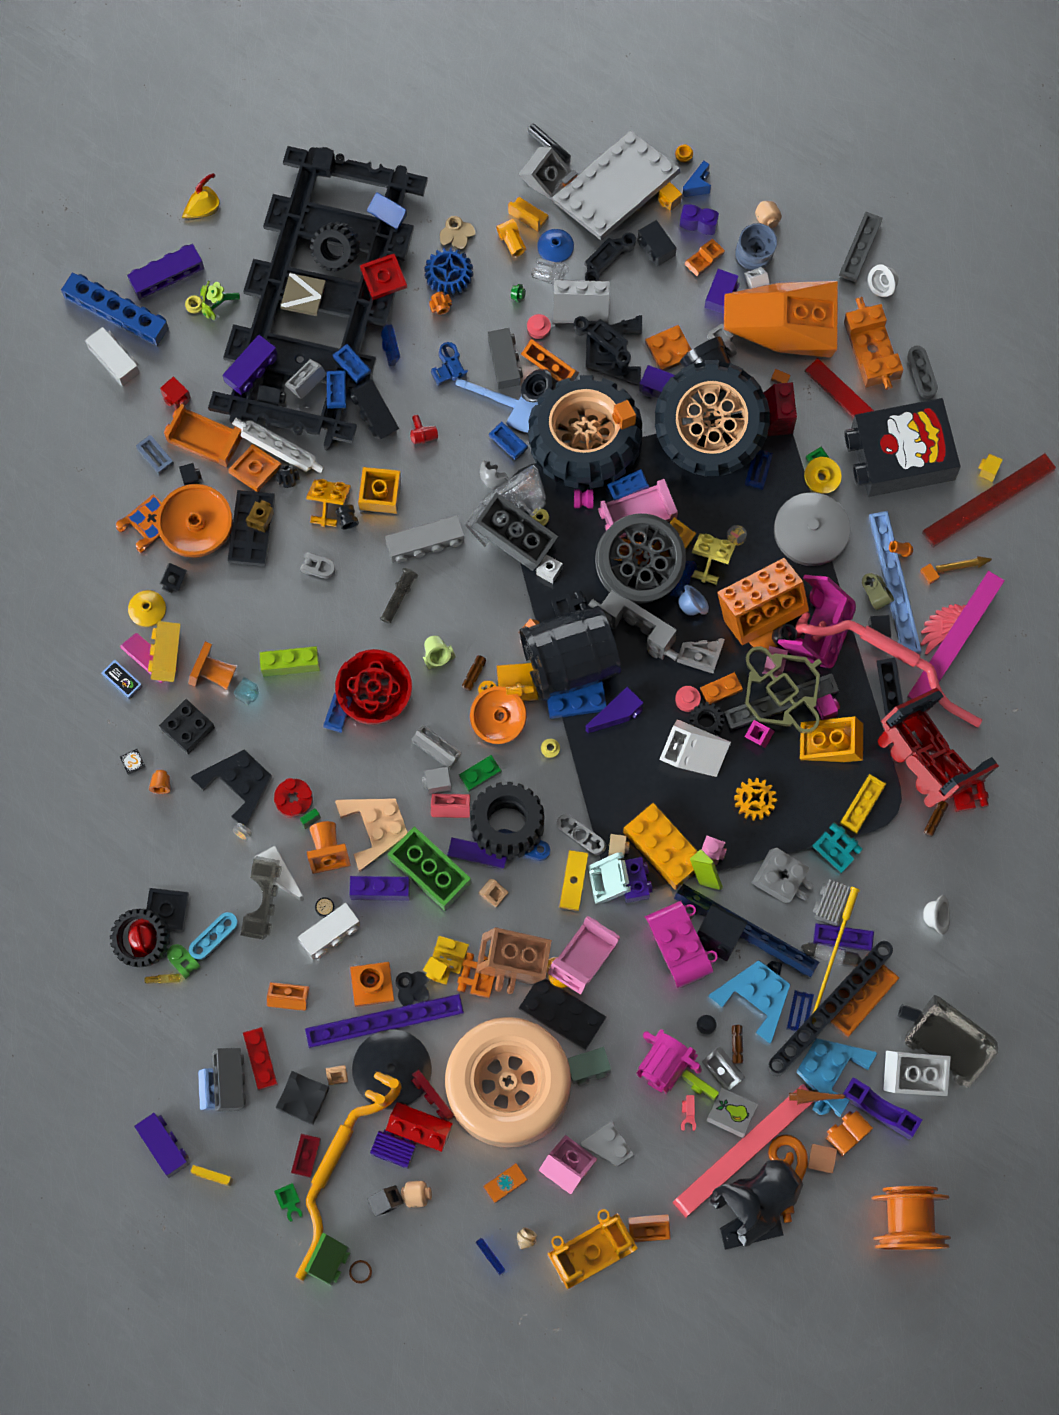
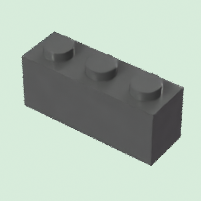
M510 328L488 331V341L498 389L519 386L523 373L522 368L517 366L519 354L518 350L514 351L513 345H516L515 335L510 333Z
M217 1048L212 1052L215 1111H239L246 1104V1095L243 1093L245 1075L242 1073L244 1055L241 1054V1048Z

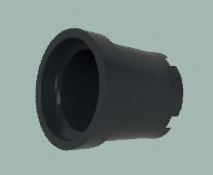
M719 336L692 349L680 360V363L685 368L693 363L705 362V360H719L729 364L731 361L725 351L726 345L722 337Z

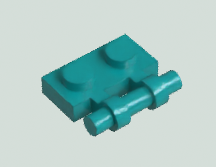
M834 822L829 827L834 834L830 836L827 832H824L812 847L836 870L842 873L854 860L849 853L853 850L859 854L863 848L858 845V841L855 838L852 839L845 832L846 830L842 826L839 827ZM839 838L847 844L845 848L836 842Z

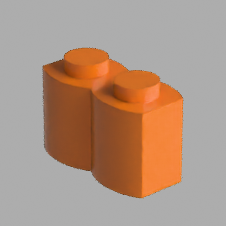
M857 1110L854 1113L849 1111L842 1118L844 1122L841 1125L837 1126L835 1124L827 1131L829 1135L826 1139L837 1149V1152L842 1157L873 1129Z

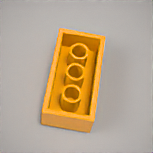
M654 803L624 827L623 833L674 890L695 874L690 858L698 851Z

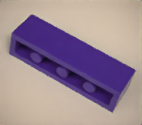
M192 243L182 246L176 252L164 255L163 258L157 261H151L140 269L132 270L127 277L137 298L141 300L205 268L201 257Z

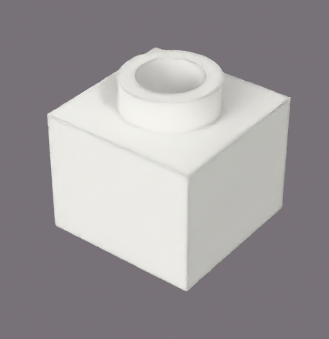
M762 267L744 273L747 287L750 289L770 285L767 272Z
M545 555L536 570L537 575L553 584L562 570V563ZM547 565H550V566H552L553 568L548 569V568H546V566H547Z

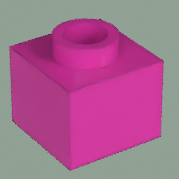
M831 694L817 699L816 708L822 720H828L837 716L840 707L836 698L833 699Z
M753 720L745 737L766 748L775 731Z

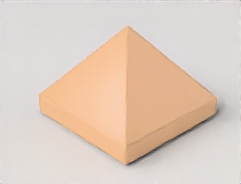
M345 1065L326 1068L328 1085L348 1082Z

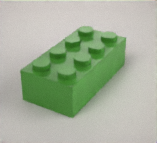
M415 826L387 854L388 859L444 911L472 884L471 878Z

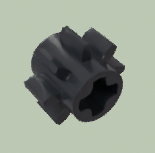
M292 465L282 466L279 468L280 472L276 473L278 484H282L284 488L294 487L296 480H300L297 468L293 469Z

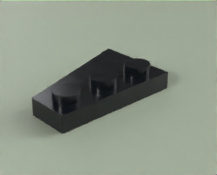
M780 1216L775 1228L759 1237L753 1243L783 1236ZM738 1217L720 1228L725 1250L743 1246L738 1238L737 1231L744 1224Z

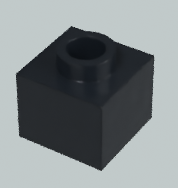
M194 463L179 467L184 486L200 484L199 479H202L199 468L195 469Z

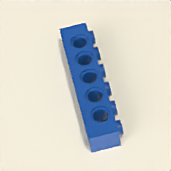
M72 272L61 289L64 298L156 346L159 345L169 329L167 321L163 316L158 314L156 316L147 308L136 306L132 300L119 297L118 293L113 290L108 291L104 289L98 282H90L82 274L77 275ZM99 298H104V299H103L102 301H100V302L97 301V299H99ZM114 306H120L116 310L112 309ZM130 314H135L134 317L128 318ZM146 322H151L149 326H143Z

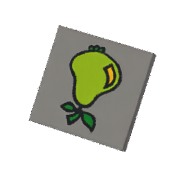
M721 1087L707 1121L743 1138L758 1104Z

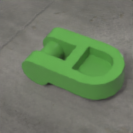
M175 944L168 949L167 957L185 979L190 976L189 974L194 969L197 970L201 967L182 945ZM187 960L189 964L183 968L182 964Z

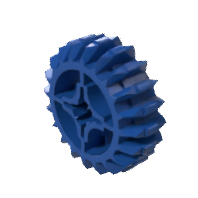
M452 247L449 251H446V248H443V252L437 250L436 255L431 254V260L426 261L427 266L424 267L426 272L424 276L427 279L428 286L431 285L433 291L436 289L437 292L444 291L445 295L451 292L454 296L455 291L461 294L462 288L467 289V283L471 284L473 265L470 264V258H466L465 252L460 254L459 249L453 252ZM453 262L458 263L462 268L454 265ZM449 267H450V269H451L450 271H451V272L448 274V277H447V271H449ZM435 275H438V277L443 278L445 282L438 279Z

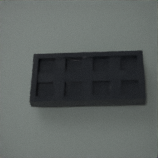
M237 490L228 563L266 566L272 519L264 533L248 527L246 518L249 516L255 501L258 503L261 500L266 501L274 508L275 493Z
M546 978L532 986L519 1006V1010L584 1051L587 1050L607 1018L567 991L554 986Z

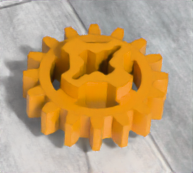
M756 778L755 782L748 779L747 785L742 782V789H736L739 795L734 796V800L738 801L735 803V807H740L739 814L746 813V819L750 815L752 816V821H755L756 816L763 820V814L770 816L769 810L774 811L775 806L772 804H775L777 799L772 797L776 795V791H770L772 785L766 786V780L759 783L758 778ZM744 793H745V796L747 797V800L745 801V803H743V799H742ZM766 795L768 796V804H767V805H766V803H765V801H764V798H765ZM752 797H759V801H752Z

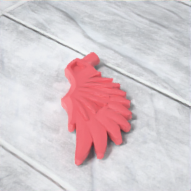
M954 604V606L949 605L948 608L942 607V611L936 610L935 614L937 615H931L929 617L930 621L924 622V626L927 627L921 631V634L927 635L920 645L924 646L929 643L926 647L925 655H928L944 640L966 605Z

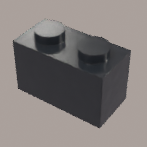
M657 220L638 230L637 242L641 248H645L651 262H655L659 266L676 256V246Z

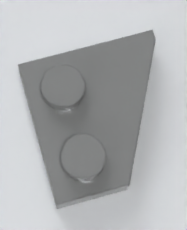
M720 638L718 641L707 642V640L696 643L683 642L677 662L714 673L725 639Z

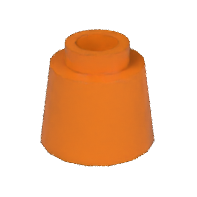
M157 770L156 773H153L149 791L157 794H167L170 792V776L167 774V771Z

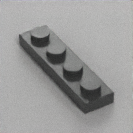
M865 212L839 273L840 277L856 283L881 225L882 217Z

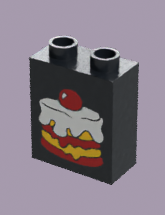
M943 398L856 414L851 429L844 431L848 452L857 451L859 463L853 464L855 483L857 486L865 485L868 497L954 481L961 468Z

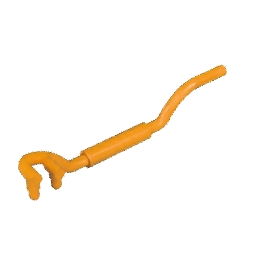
M376 1072L374 1077L381 1081L382 1084L390 1087V1092L383 1096L371 1090L366 1091L365 1096L375 1103L357 1107L349 1113L344 1124L340 1125L311 1181L313 1184L306 1197V1207L312 1218L314 1235L311 1246L295 1275L296 1278L302 1281L305 1280L308 1274L305 1268L323 1233V1222L316 1205V1198L329 1181L354 1132L352 1129L357 1119L385 1109L396 1100L401 1092L402 1085L400 1081L387 1074Z

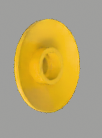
M828 457L813 459L806 466L804 473L805 481L809 488L820 494H828L834 491L839 486L842 477L838 464ZM818 475H824V480L819 479Z
M141 591L135 594L129 602V616L139 626H154L157 624V621H161L164 618L166 603L163 597L155 591ZM149 604V608L144 609L143 605Z

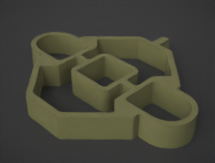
M761 646L750 649L746 656V663L751 671L747 687L746 707L759 723L789 727L794 725L801 733L809 734L814 732L819 725V715L814 708H816L820 678L816 668L822 664L820 659L811 664L806 657L776 653L772 655L766 648ZM757 651L764 652L776 666L763 677L759 676L749 662L750 656ZM782 660L806 663L816 676L814 697L805 696L797 703L793 701L799 694V689L786 673H782L777 678L773 675L781 669ZM769 677L773 680L766 687L768 694L779 707H783L789 702L792 705L784 712L783 721L759 717L749 704L752 683L761 684ZM785 678L796 692L780 702L770 688ZM803 703L807 705L816 717V723L810 729L801 728L789 714Z

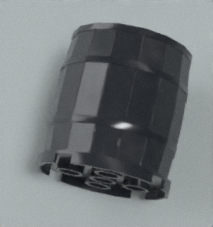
M600 606L577 610L542 621L529 628L524 626V628L519 629L526 661H531L533 671L530 672V675L541 700H549L550 696L569 693L600 683L621 673L620 659L607 618Z

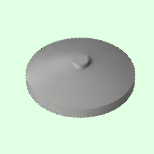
M802 493L789 499L780 508L774 524V535L780 550L789 559L801 565L819 566L833 561L843 552L850 536V522L843 507L833 498L820 493Z

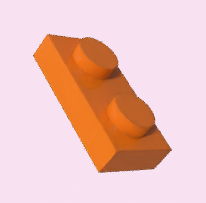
M735 672L700 687V692L705 702H709V705L743 691Z

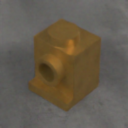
M262 500L260 503L255 501L249 516L246 518L248 527L265 533L274 514L271 504Z

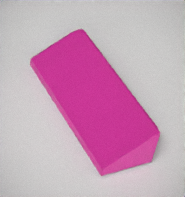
M135 633L120 648L148 672L149 660L153 661V656L150 655L151 645L138 633Z

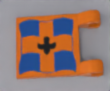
M154 494L125 518L116 522V529L119 532L125 531L131 524L144 537L136 543V549L140 553L144 552L160 536L156 521L162 502Z

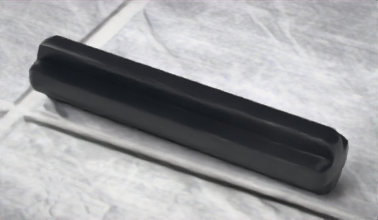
M532 123L528 127V133L544 147H552L564 163L571 159V155L536 124Z

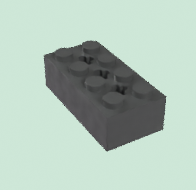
M497 492L491 497L471 526L532 571L538 567L558 537Z

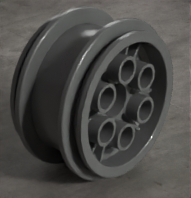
M642 513L628 515L611 525L600 539L595 555L597 574L604 587L609 592L612 590L635 604L653 602L669 593L680 581L686 563L685 547L676 529L658 516ZM648 531L654 533L650 541L647 540ZM626 533L631 543H626L620 536ZM641 534L643 536V543H636L634 535ZM656 540L661 543L660 550L652 548L653 541ZM620 546L628 548L629 553L627 556H622L619 553ZM668 550L669 557L660 556L661 552ZM643 551L642 558L645 560V562L642 561L638 565V559H636L635 557H638ZM611 559H622V564L612 567ZM660 559L664 562L665 566L663 569L656 568V560ZM624 565H629L632 568L630 575L623 573L622 567ZM643 571L648 572L650 575V579L647 582L642 581L640 578V574ZM653 572H656L663 578L660 583H657ZM632 576L636 577L635 588L628 586Z

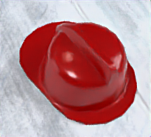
M138 919L129 927L128 940L134 956L145 957L156 947L157 931L148 920Z

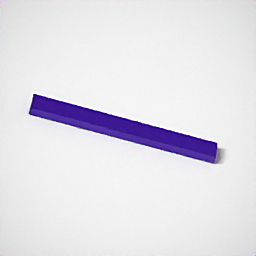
M460 994L305 1028L308 1046L311 1048L384 1030L462 1014L464 1011Z

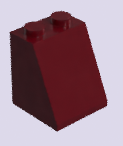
M793 382L775 383L763 392L767 398L770 410V425L767 436L793 434L797 420Z

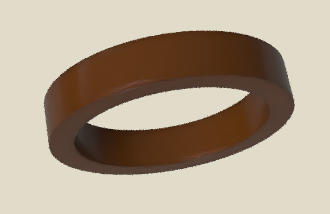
M364 1260L355 1261L349 1269L350 1278L359 1284L367 1282L372 1276L370 1264ZM357 1263H364L369 1267V1276L363 1281H357L352 1276V1268Z

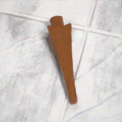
M797 1089V1093H789V1101H797V1105L845 1098L844 1094L821 1093Z

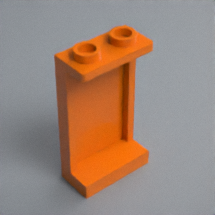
M183 404L180 405L179 409H175L171 424L166 426L164 431L167 442L224 467H228L243 438L241 437L242 429L234 427V429L187 410Z

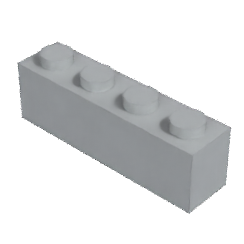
M457 515L387 535L385 539L392 563H402L407 558L414 556L419 558L428 552H440L445 547L460 546L464 542V534Z

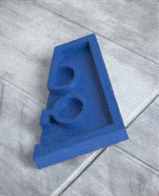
M603 682L569 693L551 696L547 700L549 718L601 712L606 707Z

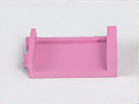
M665 479L657 481L656 486L607 503L603 500L601 501L600 508H598L601 519L605 518L606 531L619 519L632 514H651L667 522L671 521L674 517L677 519L678 514ZM626 533L622 534L620 538L626 537Z
M587 916L583 925L559 957L555 958L552 962L548 974L581 995L615 949L620 936L601 925L597 920Z

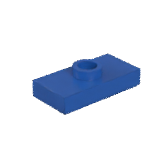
M348 344L333 355V358L356 384L371 373L368 366Z
M327 371V408H346L345 371Z
M503 422L499 423L489 433V437L514 460L528 449V445Z
M642 469L607 484L614 501L649 488Z
M334 692L323 728L342 733L348 715L341 708ZM346 696V699H348L347 704L350 706L353 697Z

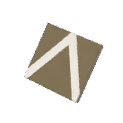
M289 273L281 309L317 316L326 281Z

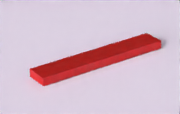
M817 358L805 369L804 372L853 418L856 414L874 411L820 359Z

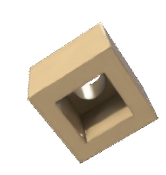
M611 834L608 857L620 852L628 854L630 842H626V836Z

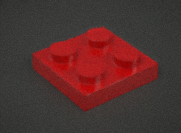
M395 254L360 265L372 300L407 288Z

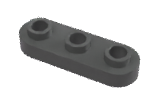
M913 346L908 352L907 359L918 392L925 399L933 398L937 393L938 386L927 352L921 346ZM914 355H917V356H919L920 358H919V359H915L913 356H914ZM919 372H924L925 375L922 376L919 374ZM928 388L930 392H926L924 389Z

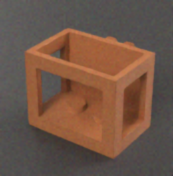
M495 927L482 934L476 973L497 977L495 991L498 992L503 988L504 979H508L507 994H513L516 981L532 985L546 978L552 940ZM491 940L488 960L484 961L487 941Z

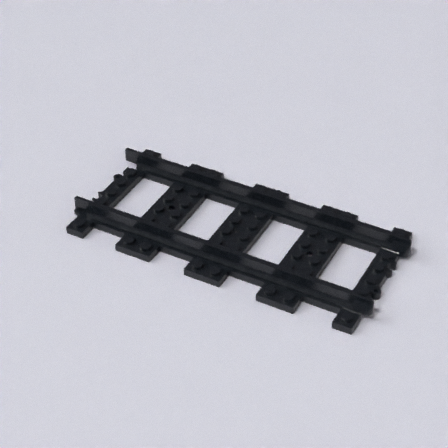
M287 146L283 165L299 168L291 197L277 194L272 195L263 228L280 234L271 262L253 259L243 292L245 295L260 298L251 328L233 324L223 359L234 363L253 340L260 335L276 347L278 354L276 361L272 365L269 364L265 370L294 376L311 359L320 364L325 370L326 376L320 381V383L327 384V371H345L333 358V355L340 350L339 348L270 333L279 302L282 303L289 273L325 280L326 285L318 311L349 318L341 348L348 344L371 370V373L357 384L346 372L347 397L349 389H353L372 377L376 357L361 354L360 349L368 323L386 327L395 292L372 300L363 274L360 282L290 267L298 239L300 237L312 240V237L315 236L314 234L320 228L331 222L333 224L340 222V225L346 223L348 224V229L352 227L354 229L352 232L358 234L356 239L360 240V245L358 246L360 251L368 253L365 263L391 254H395L396 259L405 261L414 225L402 223L398 229H395L374 216L310 202L317 176L313 175L312 162L316 148L311 147L308 151ZM341 153L335 157L336 160L331 176L387 188L385 197L401 207L406 193L424 196L428 177L407 173L405 166L398 165L396 170L385 168L380 164L378 169H372L371 161L368 163L349 159L345 161V157ZM334 237L328 238L327 244L343 247L338 239ZM303 357L304 360L303 362L299 363L297 362V358ZM256 380L253 382L251 389L247 392L245 391L242 395L232 389L231 395L216 391L212 392L208 410L230 415L229 420L231 424L235 418L241 421L242 419L252 420L257 424L260 419H265L266 427L271 425L286 429L293 427L294 434L297 436L303 433V429L308 434L320 435L322 428L326 431L324 450H328L332 439L353 443L357 424L340 420L343 408H327V396L320 416L250 400Z

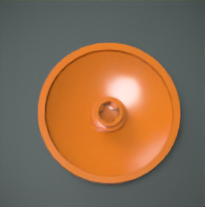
M190 484L179 487L167 495L159 507L156 522L159 535L170 550L185 557H203L215 552L226 542L232 530L233 518L230 506L220 492L206 485Z

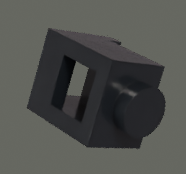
M168 563L159 583L163 586L162 590L169 593L177 592L187 570ZM169 576L175 578L174 583L168 581Z

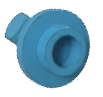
M823 1100L816 1101L813 1107V1111L819 1115L827 1114L832 1109Z

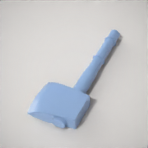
M457 378L455 385L513 407L514 409L506 424L519 431L528 433L529 416L532 408L538 405V402H527L522 398V395L517 400Z

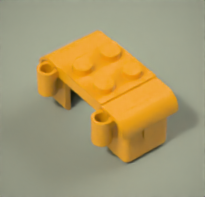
M600 1210L597 1214L600 1224L564 1243L561 1236H554L552 1238L551 1244L554 1250L547 1254L567 1289L574 1287L638 1249L618 1213L610 1217L607 1210ZM605 1213L607 1218L601 1219L600 1214ZM556 1239H559L561 1241V1245H554V1241Z

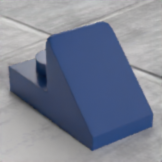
M703 161L683 186L682 196L691 197L710 193L711 185L705 182L710 175L709 163Z

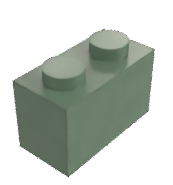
M604 1047L567 1058L572 1083H577L578 1086L589 1083L591 1078L596 1077L597 1080L606 1078L608 1073L611 1072Z

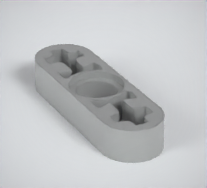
M563 814L557 819V827L595 855H600L605 851V841L568 814ZM569 820V824L575 828L572 831L567 826L564 827L562 822ZM584 829L586 837L582 840L577 839V832ZM590 839H592L596 843L600 841V849L596 848L595 850H593L594 846L588 841Z

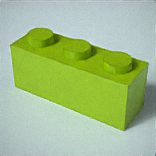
M317 646L259 652L263 677L320 671Z

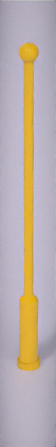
M850 888L851 891L842 916L843 922L813 1013L820 1005L847 920L851 917L858 892L860 893L858 888ZM816 1018L812 1020V1024L816 1023Z

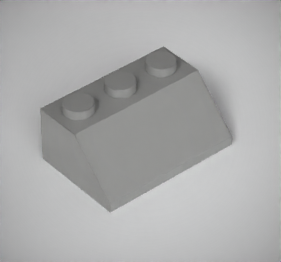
M554 280L553 323H574L575 318L584 316L588 321H598L601 319L608 324L610 281Z

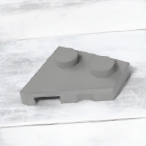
M612 1121L580 1142L581 1147L590 1150L617 1167L634 1156Z

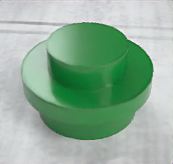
M522 284L513 285L511 299L515 300V302H521L525 298L526 290Z

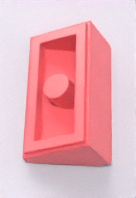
M432 794L431 816L469 818L470 794Z

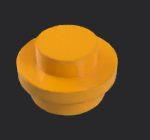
M686 144L680 145L675 151V157L680 162H688L693 157V150Z

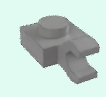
M720 324L707 334L709 339L722 337L726 345L725 351L730 357L737 354V347L731 342L734 336L729 331L724 330L723 324Z

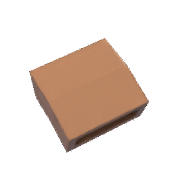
M812 1144L807 1168L833 1173L837 1149Z

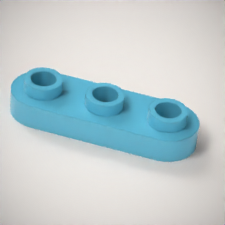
M230 912L221 914L190 944V955L195 960H203L209 956L236 930L238 926L236 916ZM230 920L232 922L230 926H225L226 921ZM216 934L217 939L211 940V935ZM198 948H203L201 954L196 953Z

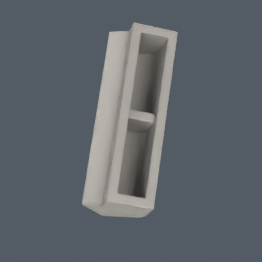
M425 725L420 727L412 738L413 743L450 770L462 753Z

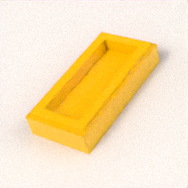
M193 1165L191 1169L193 1175L220 1184L231 1186L233 1178L199 1166Z

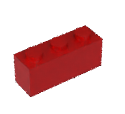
M397 1102L390 1114L386 1131L442 1152L449 1138L453 1123Z

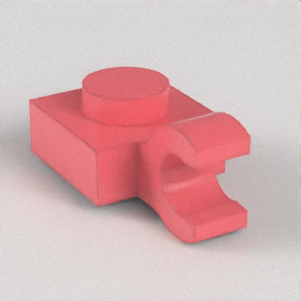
M686 1095L685 1101H682V1113H686V1119L681 1123V1130L685 1131V1124L690 1123L692 1131H695L694 1095Z

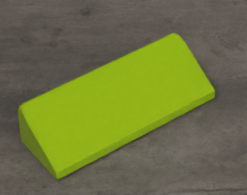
M699 850L690 858L699 884L721 890L723 886L714 861L703 850Z

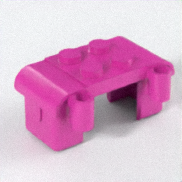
M681 901L644 916L671 971L677 988L687 986L713 973L712 965L717 961L716 952H705L690 920L694 918L696 908L691 904L684 906ZM691 910L693 913L688 914L686 911ZM708 956H713L714 960H709Z

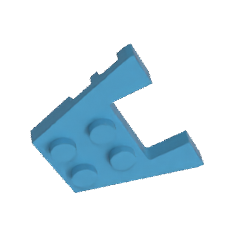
M758 960L713 991L708 997L723 1007L735 991L767 1015V1018L756 1033L768 1043H771L791 984Z
M816 1038L796 1073L813 1091L838 1094L832 1089L848 1062L852 1061L869 1070L877 1053ZM844 1098L823 1101L829 1104L838 1117H841L850 1100Z

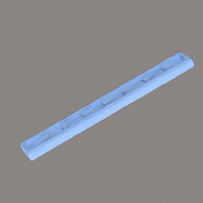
M884 511L869 514L884 582L894 598V601L890 603L898 641L903 646L921 654L922 651L899 555L889 551L890 542L895 541L889 513Z

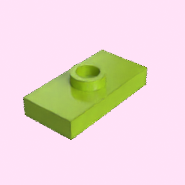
M685 1070L681 1078L692 1086L691 1089L699 1095L703 1093L713 1101L719 1094L716 1089L689 1070Z

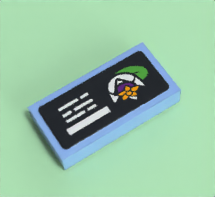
M116 660L101 673L128 699L142 687V684Z

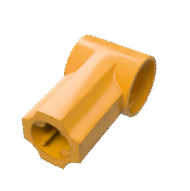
M514 219L496 226L499 237L506 243L512 257H518L526 251Z

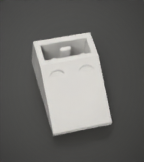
M677 719L659 760L678 768L717 777L731 742Z

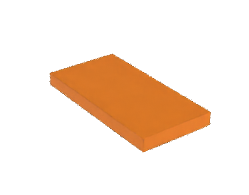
M868 961L865 963L867 969H875L873 962ZM883 965L831 1023L849 1037L898 981L899 977ZM852 977V981L855 984L862 983L861 977ZM840 990L839 996L845 999L849 997V993L846 990ZM832 1004L825 1006L829 1013L836 1011L835 1006Z

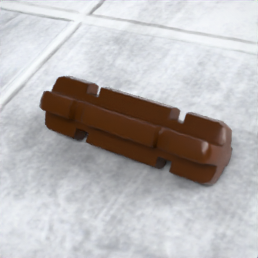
M477 655L474 660L475 664H472L466 676L467 679L462 684V688L467 691L472 690L474 682H476L482 667L486 663V658L481 655Z
M943 800L938 802L937 809L934 810L924 829L926 835L931 837L934 835L948 807L947 802Z
M732 1025L733 1064L743 1063L742 1025Z

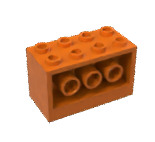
M785 558L717 592L724 622L742 645L809 611L803 581Z

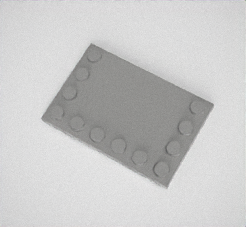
M630 130L569 184L552 197V201L598 239L603 240L681 172L678 166Z

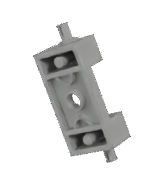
M612 590L602 604L594 599L589 603V606L592 608L595 606L602 608L609 625L614 629L623 617L628 624L641 628L640 630L649 636L647 650L654 658L659 657L663 660L665 655L674 661L678 658L679 653L670 649L675 642L677 630L637 604L619 596Z

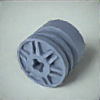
M753 223L742 230L735 249V257L743 268L751 271L759 267L764 269L770 264L777 246V237L774 231L769 226L761 223Z

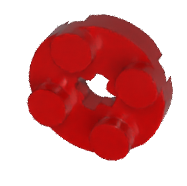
M288 778L276 788L274 802L278 811L284 816L290 818L302 816L310 810L313 804L312 791L306 782L300 779ZM294 793L297 794L298 801L290 802L289 796Z

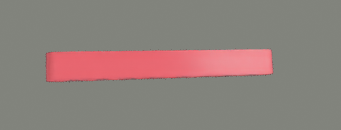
M802 1084V1085L798 1088V1089L810 1091V1090L805 1086V1084ZM789 1097L785 1099L672 1203L687 1218L713 1194L714 1189L727 1182L813 1102L797 1105V1101H789Z

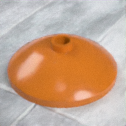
M501 686L491 687L482 691L475 698L470 710V721L473 730L481 739L492 744H505L514 740L522 732L527 719V711L522 698L518 694L506 695V687ZM503 712L504 718L501 720L499 714Z

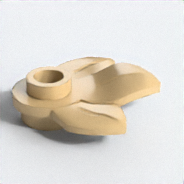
M451 216L446 220V227L440 232V242L443 246L452 243L455 248L463 250L467 245V237L474 236L475 229L470 223L463 222L460 217Z

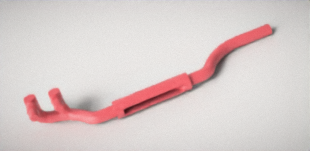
M808 612L802 614L795 626L797 637L802 633L812 635V641L818 642L823 636L851 630L860 635V638L902 662L924 670L927 673L931 690L937 687L944 696L938 701L939 704L953 715L977 728L980 726L981 718L955 705L945 696L939 685L936 669L932 664L920 658V654L867 625L864 627L851 620H845L832 626H827L825 621H821L818 626L807 624L810 617Z

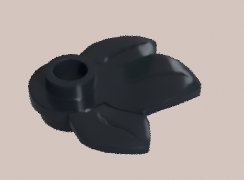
M417 971L412 974L402 972L396 977L395 983L399 989L398 999L403 1006L413 1004L414 1000H429L430 995L425 984H427L430 978L425 976L424 972ZM404 978L409 980L408 985L403 984Z

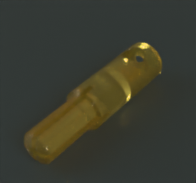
M180 973L145 977L144 981L146 984L180 982Z

